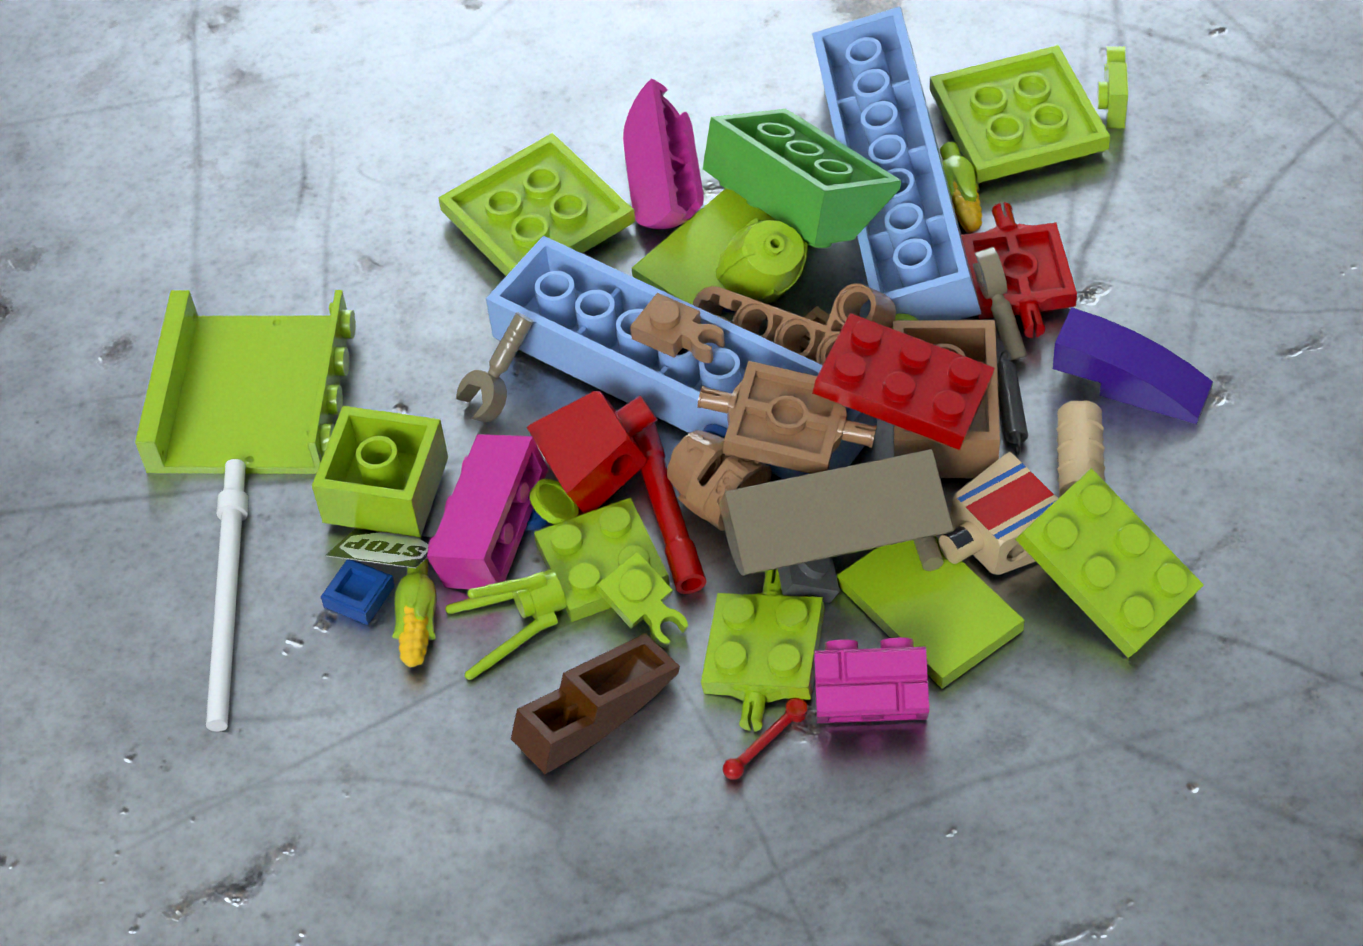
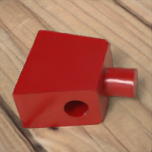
M593 391L531 423L526 428L566 494L585 514L597 510L645 465L647 458L634 439V436L657 421V418L641 395L616 411L601 391Z

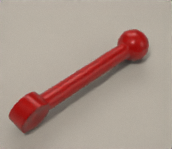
M800 698L790 699L786 703L785 714L740 756L726 760L722 768L726 778L730 780L739 779L744 773V766L791 722L803 721L807 715V704Z

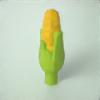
M947 142L940 147V153L954 210L961 227L967 233L972 234L982 226L981 219L983 217L980 206L981 202L977 193L979 187L976 182L975 171L969 160L960 155L958 145L954 142Z
M428 557L417 568L407 567V575L402 577L395 592L396 621L392 638L399 641L400 659L409 667H416L424 662L428 640L436 639L434 615L437 605V594L434 582L428 577Z

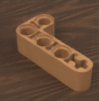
M856 283L846 286L839 292L826 325L721 287L710 286L704 288L693 301L694 306L760 336V325L767 318L768 327L761 337L821 365L824 364L849 314L852 313L860 316V309L868 300L871 302V309L865 319L892 329L893 321H895L896 317L895 304L890 297L866 285ZM724 308L736 312L733 321L721 317ZM809 332L810 343L807 349L801 353V340Z

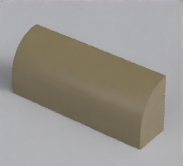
M932 449L725 491L719 504L729 547L736 567L742 576L954 531Z

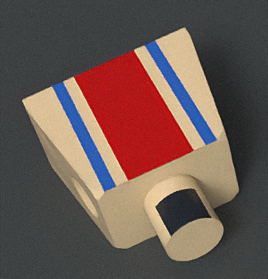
M1008 452L955 494L950 512L954 531L939 537L940 549L946 559L953 564H957L974 555L990 573L997 575L1036 562L1015 539L1058 498L1012 452Z

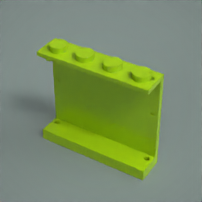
M171 290L135 440L146 473L225 474V463L231 459H238L246 465L245 474H316L334 429V415H339L343 406L340 379L341 376L348 375L349 351L346 347L347 339H353L356 331L354 310H347L343 290H335L333 303H329L330 315L198 316L190 290Z

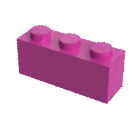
M477 434L469 455H466L462 462L461 474L453 494L447 498L445 513L436 535L430 539L427 557L445 588L471 589L506 580L533 510L530 501V491L538 481L545 479L548 472V467L532 436Z

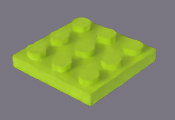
M1059 45L930 77L929 90L963 157L968 159L973 165L977 183L1109 150L1110 135Z
M553 132L438 197L441 211L505 276L510 273L543 236L580 253H584L635 223L634 209Z

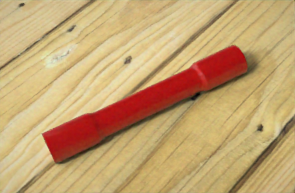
M654 422L634 436V439L647 458L645 465L641 468V472L665 544V556L676 590L681 594H692L701 590L707 581L695 544L689 537L673 485L667 478L668 469L665 463V452Z

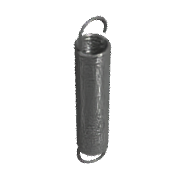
M1004 350L997 363L998 397L1005 438L1009 443L1018 444V447H1015V452L1018 456L1021 452V443L1028 438V431L1016 366L1014 363L1009 362L1011 361L1009 351ZM1007 352L1009 359L1001 361L1003 354Z

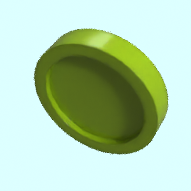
M542 479L530 491V501L533 508L547 522L555 525L578 515V506L566 494L559 482L551 479Z

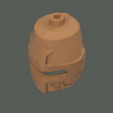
M696 430L686 435L672 451L668 464L667 478L680 493L678 499L688 509L702 519L707 520L720 531H724L725 527L719 506L724 492L769 483L772 470L770 465L723 454L725 438L706 431Z

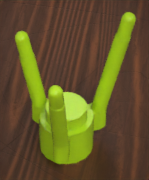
M552 569L524 578L471 588L467 593L469 598L446 605L445 611L448 614H454L514 599L517 609L523 618L532 616L535 619L465 672V678L467 680L474 679L541 630L558 624L555 612L566 608V599L560 581Z

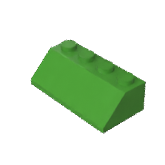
M786 108L710 117L702 170L717 179L722 187L733 190L745 198L750 206L763 210L773 217L774 221H781L794 228L807 245L812 247L828 248L832 246V243L854 240L900 190L902 180Z

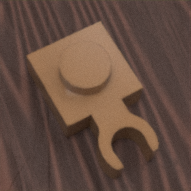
M659 293L653 297L630 326L632 340L673 358L684 348L689 350L697 360L703 363H712V347L705 344L714 343L722 348L725 346L723 330L716 325L701 324L699 310Z

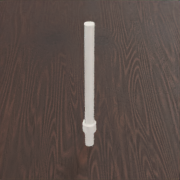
M231 459L225 463L224 488L218 494L216 515L221 520L206 715V728L216 732L224 731L228 727L242 521L248 515L249 498L244 492L246 465L238 459Z

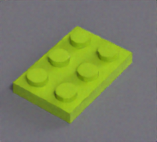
M1092 468L1015 539L1128 658L1136 653L1204 586Z

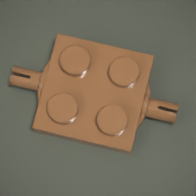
M748 361L743 380L737 385L733 393L702 386L697 408L728 414V429L724 439L723 454L809 474L828 471L832 453L840 445L841 440L872 448L877 429L876 425L872 426L846 420L847 412L845 406L812 394L817 376Z

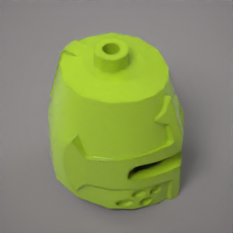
M755 218L748 222L744 228L737 231L721 253L718 267L715 270L717 280H720L726 290L759 302L769 304L777 301L799 278L808 254L807 243L794 228L781 221H761Z

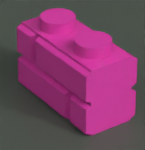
M883 639L880 641V648L858 649V641L832 640L825 642V650L814 651L817 723L928 719L929 693L926 647H914L913 639Z

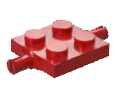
M1004 202L1002 211L1001 203H998L992 208V215L997 227L986 232L961 235L981 310L978 318L981 320L994 317L991 311L992 299H986L983 296L976 279L973 264L978 263L975 253L994 247L1001 261L1007 283V293L1003 294L1004 298L1010 302L1013 314L1021 316L1025 335L1033 338L1034 330L1036 337H1039L1046 330L1040 312L1076 307L1077 292L1056 222L1039 225L1017 224L1014 220L1011 204Z

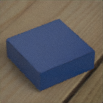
M347 559L321 595L323 607L369 625L395 587L393 576L355 560Z

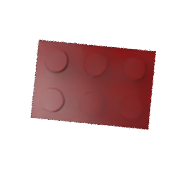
M850 313L815 380L812 394L961 450L990 385L995 368Z

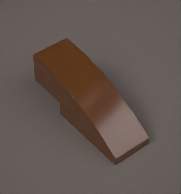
M644 633L564 672L559 689L518 708L511 740L544 774H547L602 740L632 717L678 675L680 665Z

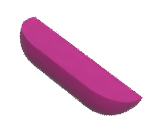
M653 78L640 90L630 107L623 131V146L635 220L638 224L647 228L669 229L691 219L697 210L702 207L704 194L691 119L686 111L681 114L678 113L670 101L663 96L668 89Z

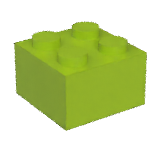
M342 406L312 483L322 523L421 537L449 457L441 420Z

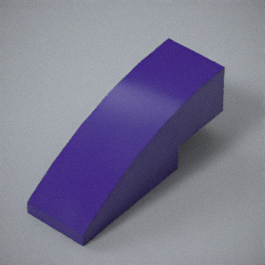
M1071 307L1055 341L1053 369L1101 383L1099 396L1193 424L1198 423L1212 389L1213 381L1162 345L1108 319Z

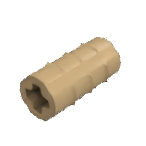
M1070 401L1063 404L1057 412V462L1059 463L1057 468L1059 477L1057 481L1059 482V497L1091 468L1104 481L1106 480L1104 477L1106 467L1104 466L1105 459L1103 456L1105 447L1103 446L1104 427L1102 426V409L1090 401Z

